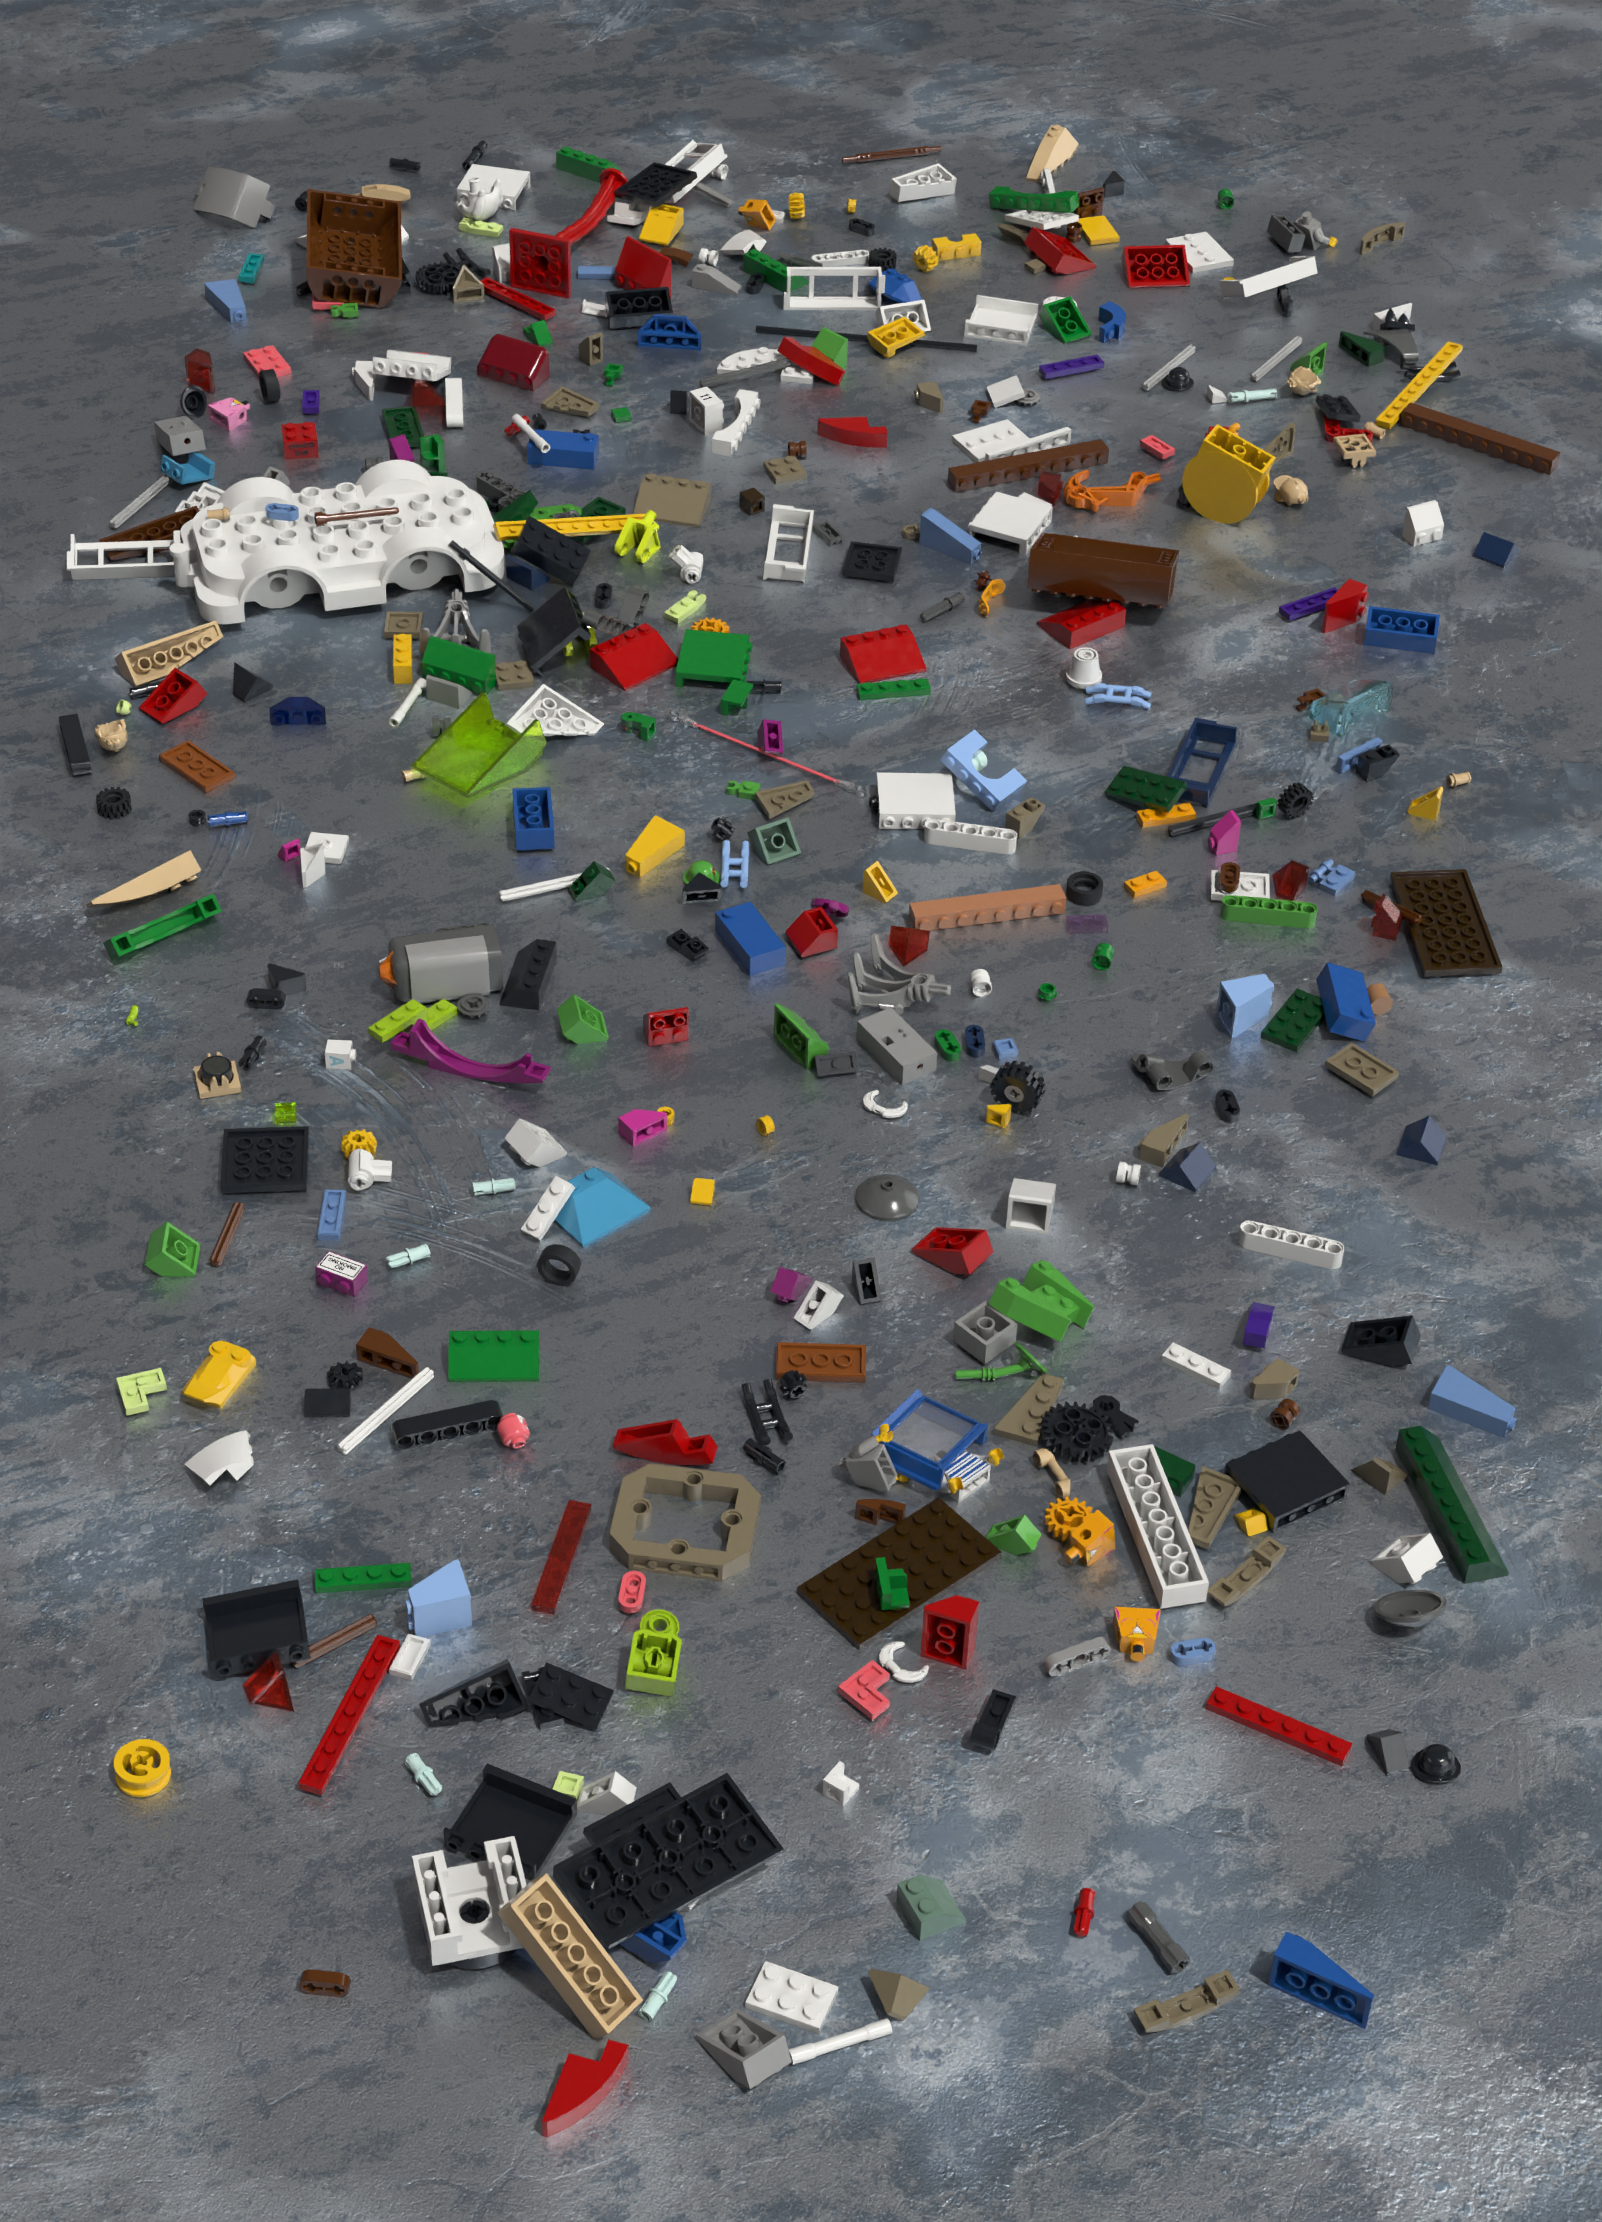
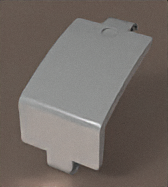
M208 166L203 181H199L195 193L197 200L193 209L230 218L251 228H256L260 216L271 220L275 206L272 205V202L265 200L270 188L269 184L241 172Z

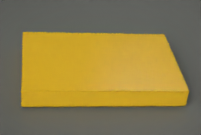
M1104 215L1079 218V221H1077L1082 224L1081 232L1090 245L1119 242V235Z

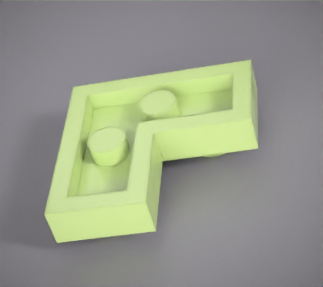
M161 1368L116 1378L127 1416L149 1411L145 1394L167 1390Z

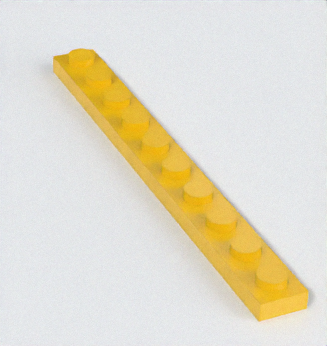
M1448 341L1376 418L1375 425L1391 429L1401 418L1402 410L1410 402L1415 403L1462 352L1463 345Z
M645 514L541 519L538 521L567 537L620 534L628 517L642 520ZM526 520L495 522L493 528L497 540H516Z

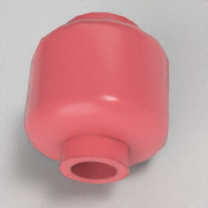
M515 1413L504 1415L497 1425V1431L502 1444L514 1449L521 1448L526 1444L525 1441L530 1436V1431L524 1417Z

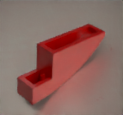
M783 337L777 350L798 366L835 385H840L846 372L816 347L802 346L792 337Z
M867 417L818 419L817 434L821 437L852 446L887 448L888 433L886 426L869 427Z
M679 1419L618 1429L612 1445L614 1449L628 1455L652 1462L672 1465L713 1464L718 1448L710 1434L690 1438Z
M608 2039L600 2061L568 2054L542 2119V2136L550 2137L574 2125L587 2116L606 2098L622 2076L629 2061V2045Z

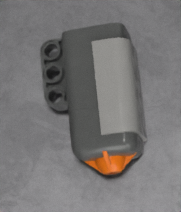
M487 923L445 927L430 933L394 937L388 944V956L378 966L380 980L394 990L396 998L401 1002H409L414 999L420 1004L439 1002L442 999L447 1001L458 1000L468 995L486 996L490 995V991L503 990L501 948L494 925Z

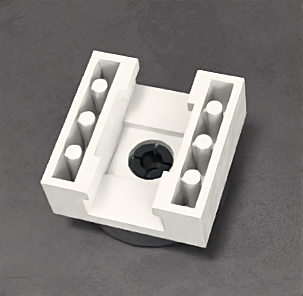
M515 1836L484 1842L487 1860L447 1868L443 1850L412 1856L414 1885L423 1922L424 1938L428 1945L432 1966L447 1963L469 1970L487 1968L503 1962L514 1954L516 1949L524 1948L497 1913L527 1885Z

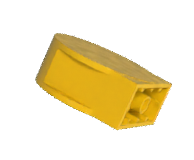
M1217 424L1203 440L1197 455L1188 462L1184 469L1182 484L1185 496L1192 507L1207 519L1223 524L1239 522L1245 519L1252 512L1255 505L1265 496L1269 487V472L1276 457Z

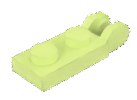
M465 217L458 225L459 230L462 232L497 238L503 231V225L494 222L487 223L481 220L473 221L471 218Z
M691 590L687 597H684L664 612V618L679 624L705 603L706 595H697V591Z

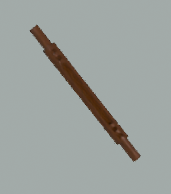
M923 146L861 153L855 156L842 157V163H860L928 155V153L941 152L942 148L941 146Z

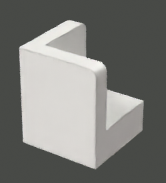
M839 1761L823 1779L822 1793L823 1796L842 1807L859 1789V1783L844 1775L843 1762Z

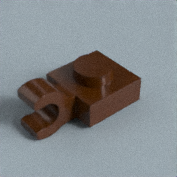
M974 401L971 406V413L974 414L972 422L979 423L981 416H987L991 409V402Z
M1318 688L1304 692L1303 696L1297 698L1301 704L1295 708L1303 712L1310 705L1313 708L1328 704L1329 697Z

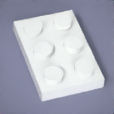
M1211 870V900L1222 901V898L1226 895L1270 899L1269 874L1240 872L1238 889L1227 893L1219 887L1221 870Z
M765 1961L745 2002V2008L820 2034L838 1994L839 1986Z

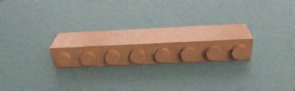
M1056 884L913 902L909 904V920L914 933L1065 914L1066 896L1061 885Z

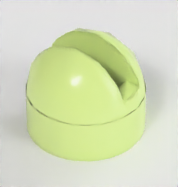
M121 699L116 706V713L128 715L131 712L129 710L132 708L131 704Z

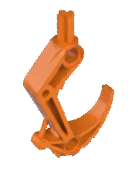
M1084 470L1073 475L1066 482L1063 494L1067 504L1075 508L1097 511L1099 506L1133 507L1137 504L1148 485L1159 483L1162 478L1160 473L1146 476L1145 473L1137 471L1133 472L1128 483L1122 486L1084 487L1080 483L1089 478V470Z

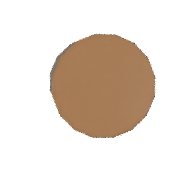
M1381 983L1372 984L1367 987L1373 1014L1382 1015L1387 1013L1392 1008L1393 1001L1386 987Z

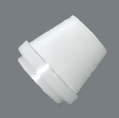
M1087 647L1075 650L1071 665L1066 671V680L1075 688L1086 690L1087 687L1101 683L1102 672L1099 667L1097 651Z

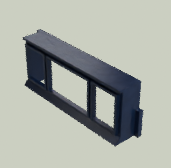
M1201 718L1194 719L1167 776L1186 781L1188 787L1179 799L1203 803L1208 808L1236 747L1237 727L1217 724V721ZM1198 740L1226 745L1222 754L1194 749ZM1191 755L1219 760L1208 783L1181 778Z

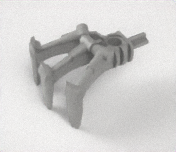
M455 589V592H452L451 600L445 602L442 615L443 620L433 636L462 645V642H470L478 650L492 654L488 630L483 629L480 638L478 637L470 623L468 602L462 600V592H459V589ZM450 623L454 624L453 634L447 633ZM461 623L466 633L463 635L458 634V624ZM427 627L423 628L421 632L419 649L421 658L424 656L429 638L431 637Z
M874 933L870 940L873 968L876 974L883 969L886 970L895 981L883 980L869 975L864 970L859 953L855 952L854 954L855 978L849 972L848 982L851 1006L855 1014H858V1011L864 1005L878 1007L882 1010L892 1007L901 1015L904 1012L903 1007H909L916 1000L929 1002L933 994L950 996L951 985L936 983L933 974L910 973L892 964L885 957L884 949L877 933ZM868 986L882 992V994H868L862 991Z

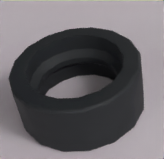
M273 369L260 371L259 383L263 398L266 402L279 400L281 396L280 385Z
M1080 871L1073 873L1067 879L1066 896L1073 903L1092 905L1099 902L1102 898L1103 881L1097 874ZM1088 886L1093 888V890H1080L1076 887Z
M559 1244L547 1246L537 1262V1269L541 1277L547 1282L559 1286L570 1285L575 1280L581 1267V1261L576 1252L569 1247ZM549 1260H558L564 1263L569 1270L557 1269Z

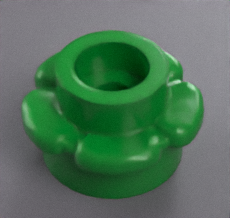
M1044 983L1038 989V996L1044 1001H1051L1057 996L1056 987L1051 983Z

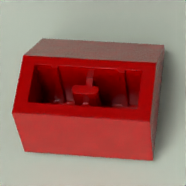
M822 907L803 911L785 931L786 937L801 958L837 948L838 929Z
M688 1007L651 1012L643 1015V1032L648 1046L688 1041Z

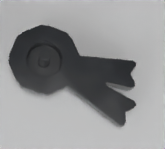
M1101 1395L1093 1400L1094 1412L1101 1411V1418L1108 1417L1120 1438H1124L1125 1435L1130 1436L1134 1428L1138 1427L1139 1421L1120 1411V1402L1113 1396Z

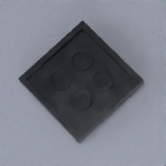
M851 541L842 575L851 578L859 577L868 580L876 579L894 582L902 554V547Z

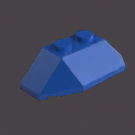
M891 268L882 272V275H885V293L881 294L900 303L922 300L914 280L908 278L907 275L900 274L897 270ZM874 276L867 282L868 287L875 291L877 276Z
M654 314L637 332L638 346L701 350V333L687 316Z
M675 1912L619 1944L650 1964L669 1961L687 1943L683 1916Z

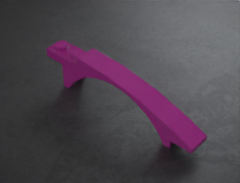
M422 1019L417 1020L410 1030V1034L401 1031L391 1042V1050L428 1061V1068L462 1077L492 1082L530 1084L543 1083L551 1071V1067L533 1062L532 1055L528 1053L514 1062L498 1065L485 1064L468 1059L443 1044Z

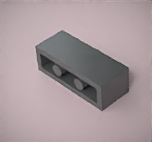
M1271 215L1267 229L1271 237L1286 252H1301L1306 235L1285 215Z

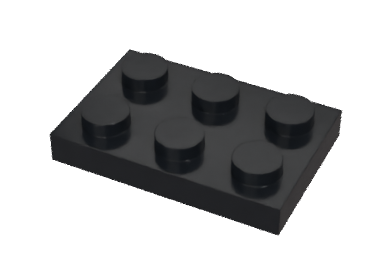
M1323 394V396L1317 395L1315 402L1328 419L1360 421V414L1348 398L1344 396L1336 398L1327 394Z
M546 1662L528 1702L597 1730L614 1690Z

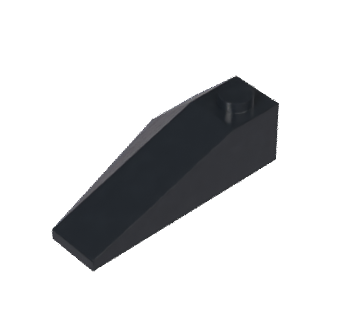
M508 1659L419 1703L429 1727L468 1721H483L485 1719L507 1718L529 1708Z

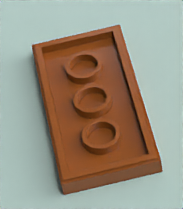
M189 740L158 755L160 762L205 793L236 778L234 771Z
M777 1342L776 1380H781L783 1374L788 1371L798 1370L799 1374L804 1373L808 1381L866 1383V1345Z

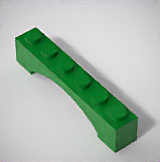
M996 186L989 193L990 208L1072 213L1079 206L1078 191L1029 194L1011 190L1010 187Z
M213 893L156 920L112 937L103 944L113 961L213 917L222 910Z

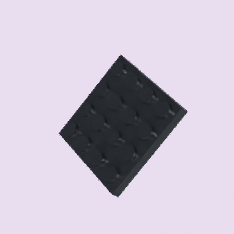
M653 162L613 193L616 198L659 207L663 202L672 198L674 194L680 192L686 185L691 184L697 178V173Z
M309 1126L224 1129L220 1181L221 1193L307 1190Z

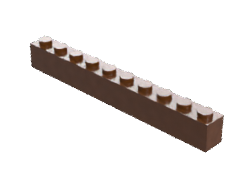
M1411 402L1402 410L1400 425L1548 475H1551L1558 467L1561 453L1559 451Z
M1101 439L951 467L948 468V484L957 493L1107 464L1109 448Z

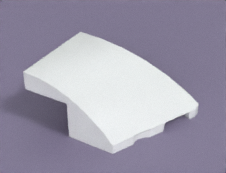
M615 202L614 215H607V222L638 225L646 220L652 206L636 202Z
M745 230L733 236L722 247L721 252L723 255H743L752 249L760 252L766 244V240L752 230Z
M204 482L198 492L193 491L187 501L182 500L175 513L197 506L200 511L205 507L216 504L225 491Z
M244 1430L225 1436L202 1449L187 1461L185 1466L209 1486L224 1471L237 1481L254 1465L253 1457L251 1456L252 1447L248 1439L250 1434Z

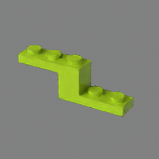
M412 999L368 1027V1034L384 1043L401 1031L410 1034V1030L418 1019L424 1020L432 1031L457 1015L458 1007L442 999L427 1009V1007Z

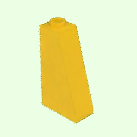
M655 815L626 853L625 871L639 878L644 876L685 846V830Z

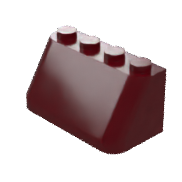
M495 334L490 339L477 365V375L534 392L550 377L549 353L542 346L505 335Z

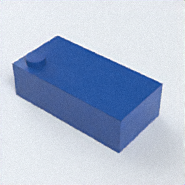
M533 429L550 445V450L547 453H543L530 439L527 446L528 464L594 470L599 455V435Z
M1369 606L1364 645L1435 654L1440 615Z
M550 787L513 788L516 850L555 849Z
M751 902L715 912V931L749 976L785 966L786 946Z
M1327 962L1316 981L1329 1032L1365 1042L1375 1027L1376 1022L1363 973Z

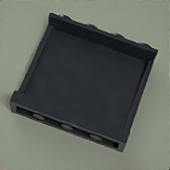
M563 587L517 626L518 637L523 643L522 647L526 651L525 656L530 662L529 667L534 673L538 672L542 677L544 672L541 666L574 638L580 635L587 641L591 637L588 626L582 623L583 613L577 597L566 587Z
M1300 1430L1287 1434L1277 1441L1269 1442L1265 1446L1252 1450L1237 1459L1230 1460L1226 1463L1224 1472L1225 1475L1232 1477L1269 1517L1267 1526L1272 1533L1346 1500L1350 1483Z
M298 1579L202 1599L210 1650L209 1663L213 1678L311 1659L303 1599Z
M487 1763L482 1771L483 1781L451 1829L444 1828V1846H447L452 1851H459L469 1855L474 1860L486 1861L484 1842L515 1836L525 1879L532 1881L540 1875L577 1816V1799Z

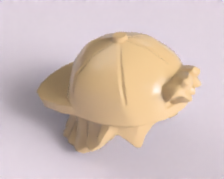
M1300 366L1291 372L1287 384L1292 393L1305 396L1310 392L1316 393L1317 388L1315 386L1320 385L1321 380L1318 376H1315V373H1312L1310 368Z
M1282 475L1273 481L1276 488L1274 493L1276 501L1286 502L1288 506L1303 504L1308 501V489L1301 479Z
M124 719L110 721L109 724L97 725L94 730V736L98 738L97 740L101 747L107 751L118 752L128 742Z

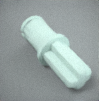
M492 1178L491 1181L472 1183L474 1196L492 1193L496 1195L497 1192L512 1191L516 1188L514 1178L494 1180Z
M427 1244L411 1249L405 1248L403 1252L388 1256L386 1262L389 1268H395L407 1263L412 1265L417 1260L430 1257V1250Z
M412 1753L405 1759V1765L414 1774L415 1781L421 1783L430 1795L437 1796L442 1791V1786L434 1777L432 1768L426 1766L417 1753Z
M666 1971L655 1988H651L648 1991L649 1995L646 2001L638 2010L641 2018L646 2021L653 2020L662 2004H666L668 2001L667 1995L676 1983V1975Z

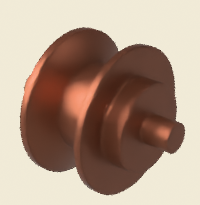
M989 571L977 573L979 577L973 581L976 582L975 585L978 586V590L981 588L985 589L988 586V581H992L990 579L991 576L988 575Z

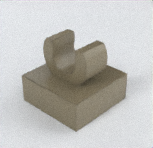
M1317 720L1314 721V724H1311L1310 741H1329V725L1327 721L1324 722V725H1317Z

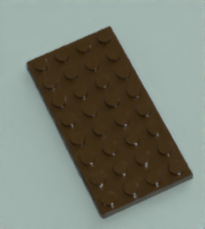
M1466 869L1391 872L1390 880L1399 905L1420 914L1423 919L1419 925H1414L1406 920L1405 923L1424 977L1502 973L1501 961Z
M938 1497L798 1586L797 1594L860 1651L923 1610L925 1605L940 1599L1001 1559L1002 1552ZM885 1557L887 1569L902 1568L904 1573L907 1574L909 1608L881 1610L875 1578L876 1558Z

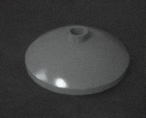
M881 1174L863 1181L856 1191V1204L860 1211L866 1216L879 1221L893 1222L911 1216L919 1206L920 1197L917 1188L907 1179L897 1175Z
M1428 1590L1394 1592L1383 1596L1374 1604V1612L1381 1620L1408 1629H1415L1430 1623L1441 1616L1447 1608L1446 1599L1443 1595Z

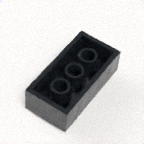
M668 287L608 291L605 293V308L609 329L642 327L654 314L673 315Z
M529 516L510 552L572 586L578 578L591 550Z

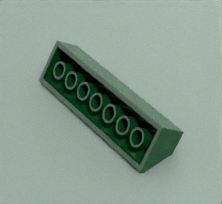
M1422 1426L1399 1429L1396 1450L1464 1584L1508 1576L1509 1572L1439 1437Z

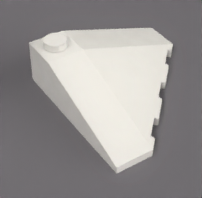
M543 684L507 722L506 726L521 736H595L604 726V723Z

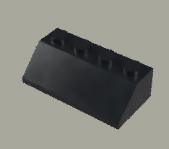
M536 939L518 951L500 1000L501 1006L540 1010L557 960L556 941Z

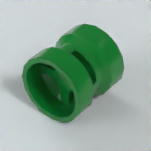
M1229 189L1219 191L1217 197L1220 206L1223 209L1233 207L1235 201L1232 192Z
M1108 943L1098 944L1094 951L1092 965L1098 970L1110 968L1114 956V948Z

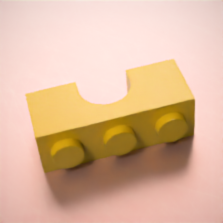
M976 233L961 235V241L959 242L950 241L947 237L932 238V250L936 251L935 254L939 257L938 261L981 256V241Z
M412 634L394 635V684H413Z

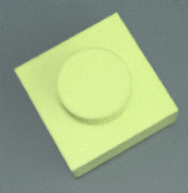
M559 1771L553 1790L578 1799L584 1784V1776Z

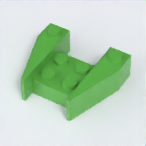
M1043 1260L1031 1265L1022 1285H1020L1018 1280L1010 1277L998 1282L989 1302V1305L1005 1316L1059 1342L1063 1340L1071 1323L1074 1322L1084 1329L1095 1308L1060 1271L1055 1269L1051 1263Z

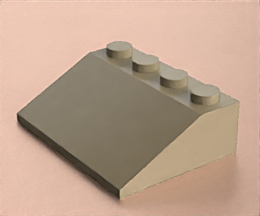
M645 474L640 485L633 514H646L648 510H651L657 516L654 521L700 527L711 502V483L686 478L679 479L671 476Z

